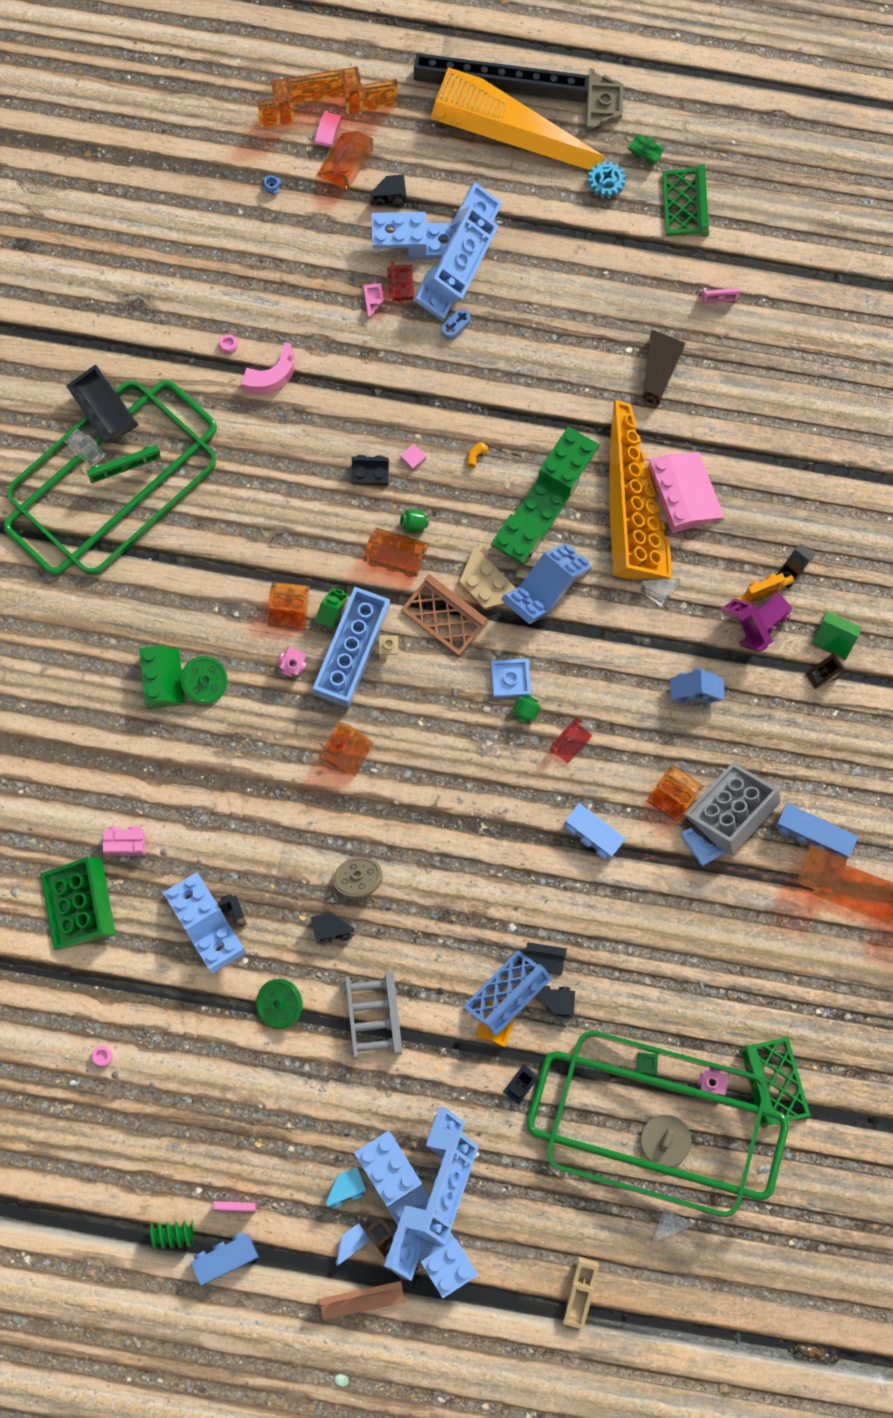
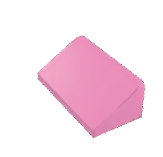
M738 288L702 290V302L737 301L741 291Z

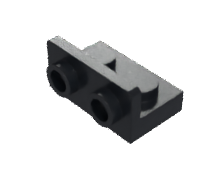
M357 455L352 457L351 484L388 485L389 458L381 455L375 457Z
M229 894L220 898L221 901L217 903L222 913L229 911L233 922H238L239 927L247 925L237 896Z

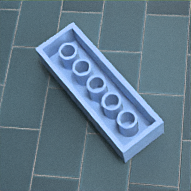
M354 587L313 686L314 696L347 708L350 707L390 609V599Z

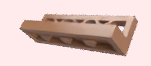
M401 1281L319 1299L323 1320L405 1303Z

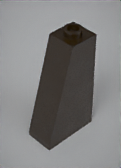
M651 330L648 340L642 398L648 403L659 405L682 355L685 342L655 330Z

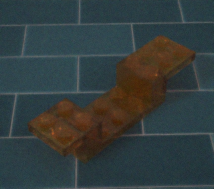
M358 67L271 80L273 99L257 101L260 128L272 127L274 125H287L295 122V103L301 104L307 101H319L321 99L343 96L346 114L397 106L398 83L397 79L362 84Z
M813 845L808 847L797 883L812 888L811 894L893 925L892 882L847 866V858Z

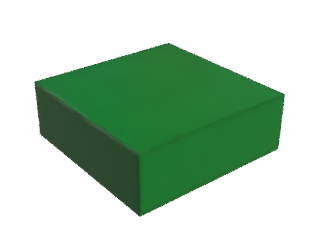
M637 1053L636 1072L657 1075L658 1054Z

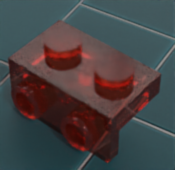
M390 261V267H387V277L391 278V283H388V292L392 294L393 301L413 300L412 264L394 265V261Z

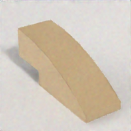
M578 1257L563 1324L584 1329L599 1269V1262Z

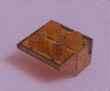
M272 582L269 591L268 626L305 630L310 586Z
M338 720L321 752V760L356 777L373 742L357 729Z
M672 764L647 799V802L679 823L704 786Z

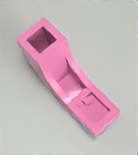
M284 342L280 359L273 368L265 371L246 368L242 381L243 392L264 395L282 388L291 379L295 370L292 345Z

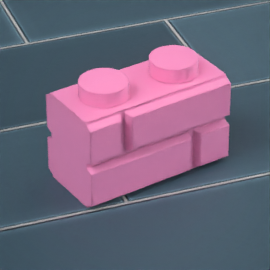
M115 826L109 827V830H104V856H145L144 830L138 826H130L128 830H121L120 827Z

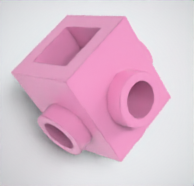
M287 646L285 652H281L277 663H279L278 667L282 669L281 673L290 677L293 674L298 675L299 672L302 673L306 665L304 659L307 654ZM291 659L294 660V664L292 666L289 665V661Z
M709 1068V1070H704V1074L700 1073L698 1085H701V1090L726 1095L729 1075ZM711 1078L716 1079L717 1083L715 1086L710 1084Z

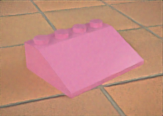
M699 452L669 454L650 459L648 468L671 534L724 519Z

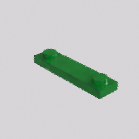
M157 445L146 446L141 451L103 465H94L89 470H86L90 482L93 484L161 459L160 451Z

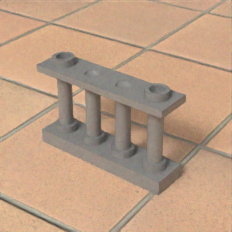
M393 971L385 972L386 978H382L379 981L350 984V977L348 976L345 977L346 982L342 983L343 995L347 994L352 1034V1042L348 1043L350 1055L354 1054V1060L358 1059V1052L390 1048V1050H394V1055L402 1054ZM380 988L387 990L388 998H384V1000L352 1004L351 992ZM381 1008L389 1010L390 1018H386V1020L354 1024L353 1012ZM383 1028L392 1030V1038H389V1040L359 1044L356 1042L355 1032Z

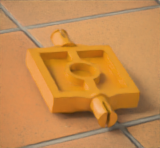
M782 573L779 575H769L762 582L755 581L749 584L745 594L736 599L755 603L776 594L786 585L794 583V578L792 575L784 578Z

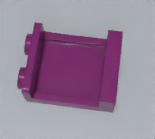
M735 598L721 608L723 615L738 619L746 637L739 642L740 646L761 652L767 649L768 645L773 642L754 604Z

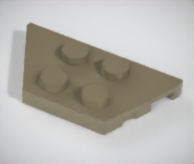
M589 68L586 130L621 119L623 112V84L617 80H612L605 74L601 76L595 73L593 68Z

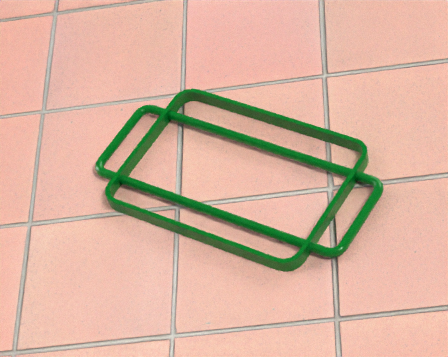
M162 380L148 391L142 384L128 381L120 385L115 391L119 396L131 389L140 391L143 396L129 408L132 415L150 400L195 443L73 554L26 510L103 442L100 435L21 505L13 498V494L24 481L91 423L87 416L11 482L7 493L10 502L16 509L5 519L3 524L4 531L44 571L51 575H58L74 563L87 575L95 576L101 574L214 471L216 467L215 454L205 443L216 433L217 424L204 409L174 382ZM164 387L170 388L209 424L210 429L199 438L154 395ZM199 448H202L211 457V463L103 563L96 568H87L77 560ZM23 514L67 559L58 567H51L11 528V524Z
M588 1031L579 1037L573 1055L554 1051L545 1056L528 1113L526 1127L532 1136L550 1141L547 1157L550 1164L559 1171L719 1217H729L738 1211L742 1196L763 1201L773 1194L788 1135L789 1122L783 1113L764 1107L767 1086L765 1081L756 1074L605 1033ZM596 1037L748 1078L761 1085L763 1090L760 1106L578 1057L583 1041L587 1038ZM559 1059L570 1062L571 1065L553 1131L548 1133L536 1129L534 1122L550 1064L553 1060ZM576 1064L758 1114L740 1187L557 1135ZM763 1115L779 1120L781 1128L766 1189L763 1192H757L744 1187ZM557 1143L737 1194V1201L734 1208L723 1212L564 1167L554 1162L552 1158L553 1147Z

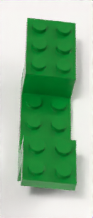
M568 426L539 469L538 479L515 514L509 515L491 542V547L522 565L528 557L531 558L577 488L581 474L593 458L600 444Z

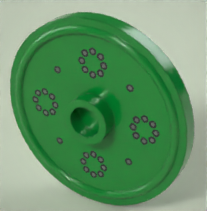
M195 657L187 662L182 669L180 676L181 688L186 697L195 703L209 704L215 702L223 695L227 687L225 668L218 660L212 657Z
M273 979L266 982L260 988L256 999V1008L259 1017L267 1026L273 1029H286L293 1026L300 1018L303 1000L300 991L292 982L286 979Z

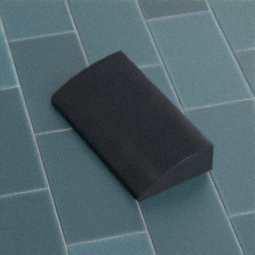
M96 364L66 386L104 443H109L125 435L139 425Z

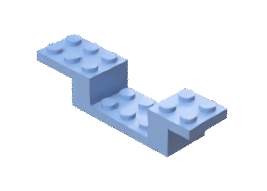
M475 182L471 184L450 226L455 232L439 264L427 271L413 299L440 320L445 319L453 303L463 299L498 228V225L493 221L502 202Z
M439 1107L434 1117L431 1132L427 1137L426 1146L442 1157L438 1176L434 1181L431 1196L427 1201V1208L423 1210L405 1205L384 1267L400 1277L412 1281L424 1242L430 1241L446 1245L479 1147L462 1134L465 1122L443 1107Z
M387 1131L354 1153L397 1226L399 1225L400 1216L405 1205L426 1210L429 1196L390 1131ZM451 1232L446 1245L430 1241L424 1242L419 1262L442 1298L478 1276V1273Z

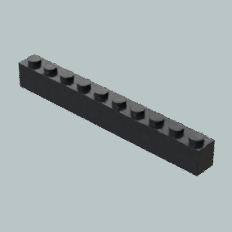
M416 53L414 64V80L442 84L448 68L480 77L503 92L586 103L589 75Z

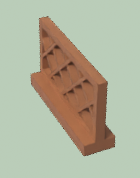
M428 574L424 578L425 581L402 607L401 611L454 653L461 656L478 633L486 627L488 619L432 575ZM426 587L432 592V598L421 600V592ZM443 600L446 602L447 610L436 611L435 601ZM433 602V611L423 612L422 603ZM419 603L420 613L412 614L407 610L411 604ZM447 613L448 623L437 624L436 614ZM449 613H460L461 621L450 622ZM434 614L435 624L426 625L423 621V616ZM472 623L477 627L473 633L465 634L464 624ZM462 624L463 634L452 635L451 626ZM448 626L449 636L441 637L438 634V627ZM463 637L464 644L458 650L453 646L452 639Z

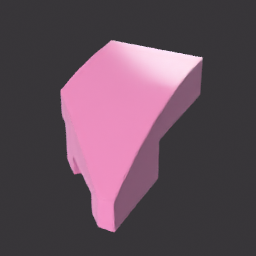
M381 283L363 285L368 317H371L384 302Z

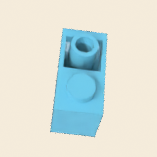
M357 1167L337 1176L326 1201L327 1207L332 1206L333 1209L345 1205L343 1202L351 1198L353 1202L364 1197L363 1193L366 1192Z

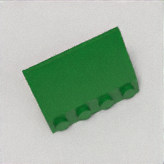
M85 857L40 874L54 950L100 941L116 935L102 859Z

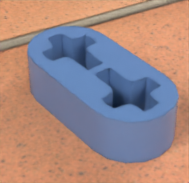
M464 309L456 311L442 325L443 337L450 340L458 336L470 324V313ZM459 316H460L461 318H463V317L465 316V317H466V318H465V321L462 319V320L459 322ZM453 327V332H447V328L451 329Z

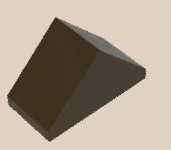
M833 653L805 674L813 687L817 689L840 677L845 667L837 654Z

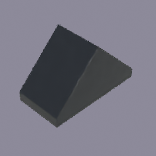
M523 1064L503 1092L519 1104L539 1079V1076Z

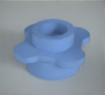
M275 176L264 178L265 185L262 187V190L265 193L273 192L278 194L280 192L279 185L281 184V179Z

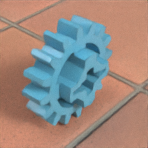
M603 161L602 165L596 163V168L591 167V171L588 173L587 184L590 185V191L595 190V196L601 194V198H603L604 195H607L608 199H610L612 194L617 197L618 192L622 193L626 183V175L623 174V169H618L619 164L613 166L612 161L609 164Z

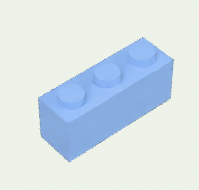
M580 803L564 822L568 833L573 836L576 834L581 838V842L585 846H592L603 859L611 860L626 839Z

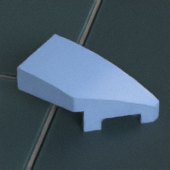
M359 1223L341 1236L337 1246L338 1255L335 1263L337 1266L370 1241V1238Z

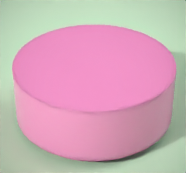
M232 335L222 336L219 340L220 350L226 354L235 352L238 347L236 338Z
M99 1046L93 1050L91 1058L95 1065L105 1067L111 1063L113 1055L109 1048Z

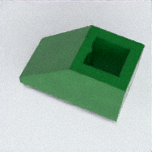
M332 588L321 601L315 622L333 629L343 612L349 594L344 593L340 589Z

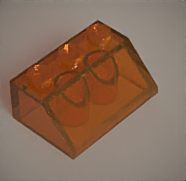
M359 131L342 133L317 172V176L348 191L373 151V138Z
M376 528L368 540L363 561L371 566L384 567L391 572L404 573L407 577H418L429 543Z

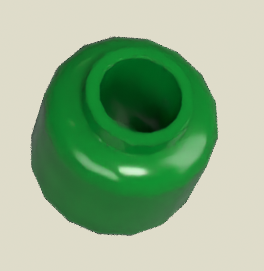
M407 509L400 517V527L406 533L421 534L429 524V519L425 516L424 511L418 509Z
M524 694V697H518L512 712L517 716V721L527 724V721L534 722L536 720L540 705L537 699Z

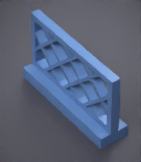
M517 951L473 995L463 1008L497 1036L552 978L542 965L536 964L520 951ZM519 959H522V965L514 967V964ZM534 969L529 975L526 976V970ZM522 971L521 977L513 978L514 972ZM504 974H509L508 980L500 981ZM520 983L514 990H512V984ZM508 985L507 991L499 993L501 986ZM495 988L494 994L486 995L489 989ZM506 997L500 1004H498L499 998ZM494 999L492 1006L485 1007L486 1001ZM481 1002L480 1008L471 1009L476 1003ZM493 1011L486 1019H484L485 1012Z

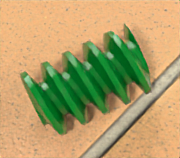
M191 1220L190 1226H187L186 1221H183L181 1227H179L177 1221L174 1222L173 1227L170 1226L169 1222H166L165 1228H162L161 1223L158 1222L156 1229H154L151 1223V1243L155 1250L158 1249L159 1244H161L162 1249H166L168 1243L171 1248H174L176 1242L179 1248H183L184 1242H186L187 1247L192 1246L195 1233L194 1220Z

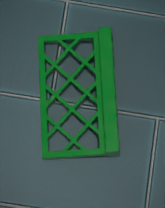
M699 164L698 168L663 171L666 236L702 233V236H709L705 164ZM695 174V179L691 183L684 179L687 175ZM675 176L677 180L672 185L667 181V177ZM680 182L687 185L682 192L676 188ZM690 188L696 192L692 198L685 195ZM672 190L679 194L674 200L668 197ZM681 197L688 201L683 207L676 203ZM691 204L697 208L693 214L686 210ZM673 205L679 209L675 215L668 211ZM682 213L689 217L684 223L678 219ZM694 220L698 224V228H689L687 224ZM674 221L680 225L676 230H669V226Z
M788 1037L751 1044L740 1049L746 1072L756 1074L765 1083H768V1085L766 1084L765 1108L775 1110L776 1106L786 1111L784 1115L788 1121L810 1116ZM784 1043L786 1052L783 1056L774 1051L777 1044ZM757 1048H764L769 1052L765 1060L759 1057ZM772 1054L781 1059L777 1068L768 1063ZM784 1062L791 1067L789 1076L780 1071ZM766 1066L774 1071L771 1080L763 1074ZM777 1074L787 1079L782 1088L774 1083ZM748 1079L755 1105L760 1106L763 1095L762 1087L758 1082ZM789 1082L796 1085L797 1091L795 1095L785 1090ZM771 1086L780 1091L776 1100L769 1095L768 1091ZM783 1094L792 1099L788 1108L779 1103ZM795 1102L802 1106L803 1114L798 1115L791 1110ZM763 1115L761 1117L760 1123L762 1128L780 1124L779 1120Z

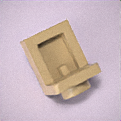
M379 635V643H375V654H379V661H387V655L398 654V636Z

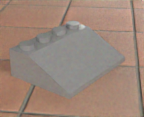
M732 763L684 815L718 847L733 855L781 803L779 789L737 764Z

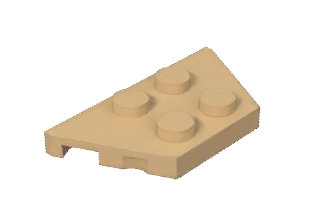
M475 546L459 584L483 610L506 605L501 600L502 597L516 588Z

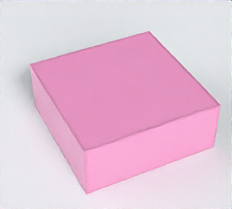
M413 444L400 455V459L414 470L426 460V455Z

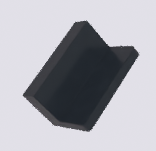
M527 942L525 956L536 964L542 965L548 973L561 975L563 973L567 948Z

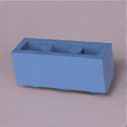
M239 1233L232 1237V1242L226 1245L224 1242L213 1246L214 1251L208 1254L203 1251L193 1256L195 1260L190 1263L200 1286L259 1258L249 1234Z

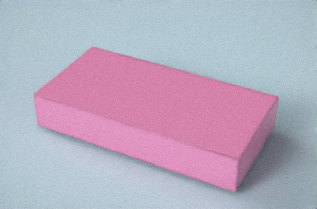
M214 1201L213 1209L215 1211L255 1212L257 1204Z

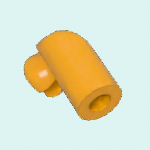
M480 442L469 450L467 466L476 467L477 456L479 454H486L488 446Z

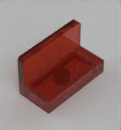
M578 717L569 724L552 743L550 748L552 752L566 763H569L592 737L581 726L582 721Z

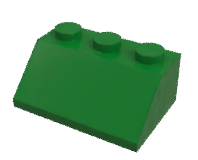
M163 646L139 648L144 701L147 709L186 705L185 695L180 684L182 672L180 650Z

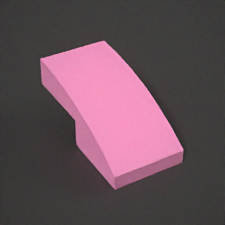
M328 112L323 113L314 144L332 147L336 138V131L341 122L340 115Z

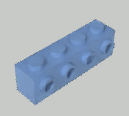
M788 803L783 807L774 827L778 829L780 834L795 837L799 843L810 844L814 846L816 851L821 853L827 852L838 861H846L850 857L858 839L857 835Z

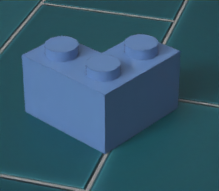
M694 669L691 673H679L676 677L670 678L671 700L681 704L695 700L708 704L725 700L724 678L716 676L715 673L705 672L704 669Z

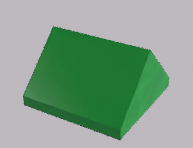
M827 611L813 639L812 645L832 654L836 653L838 657L846 660L859 636L861 627Z

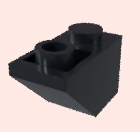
M404 174L386 176L371 191V205L382 206L384 204L398 205L406 203Z
M800 544L776 575L782 573L784 578L792 575L795 582L816 555ZM794 583L786 585V587L789 589Z
M331 913L311 917L315 940L320 945L330 944L335 939L346 941L352 939L351 936L355 935L352 926Z
M545 985L535 996L552 1016L571 1018L574 1016L575 991L570 990V987H559L557 990Z

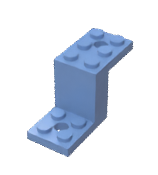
M564 543L545 552L520 587L506 593L501 600L527 623L531 624L550 614L575 579L589 573L592 566L586 558L575 553V549L572 546Z

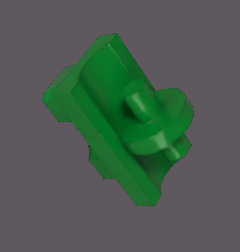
M637 134L628 150L632 152V155L636 157L641 156L647 159L648 163L654 165L658 162L665 148L652 142L653 138L648 137L646 139Z

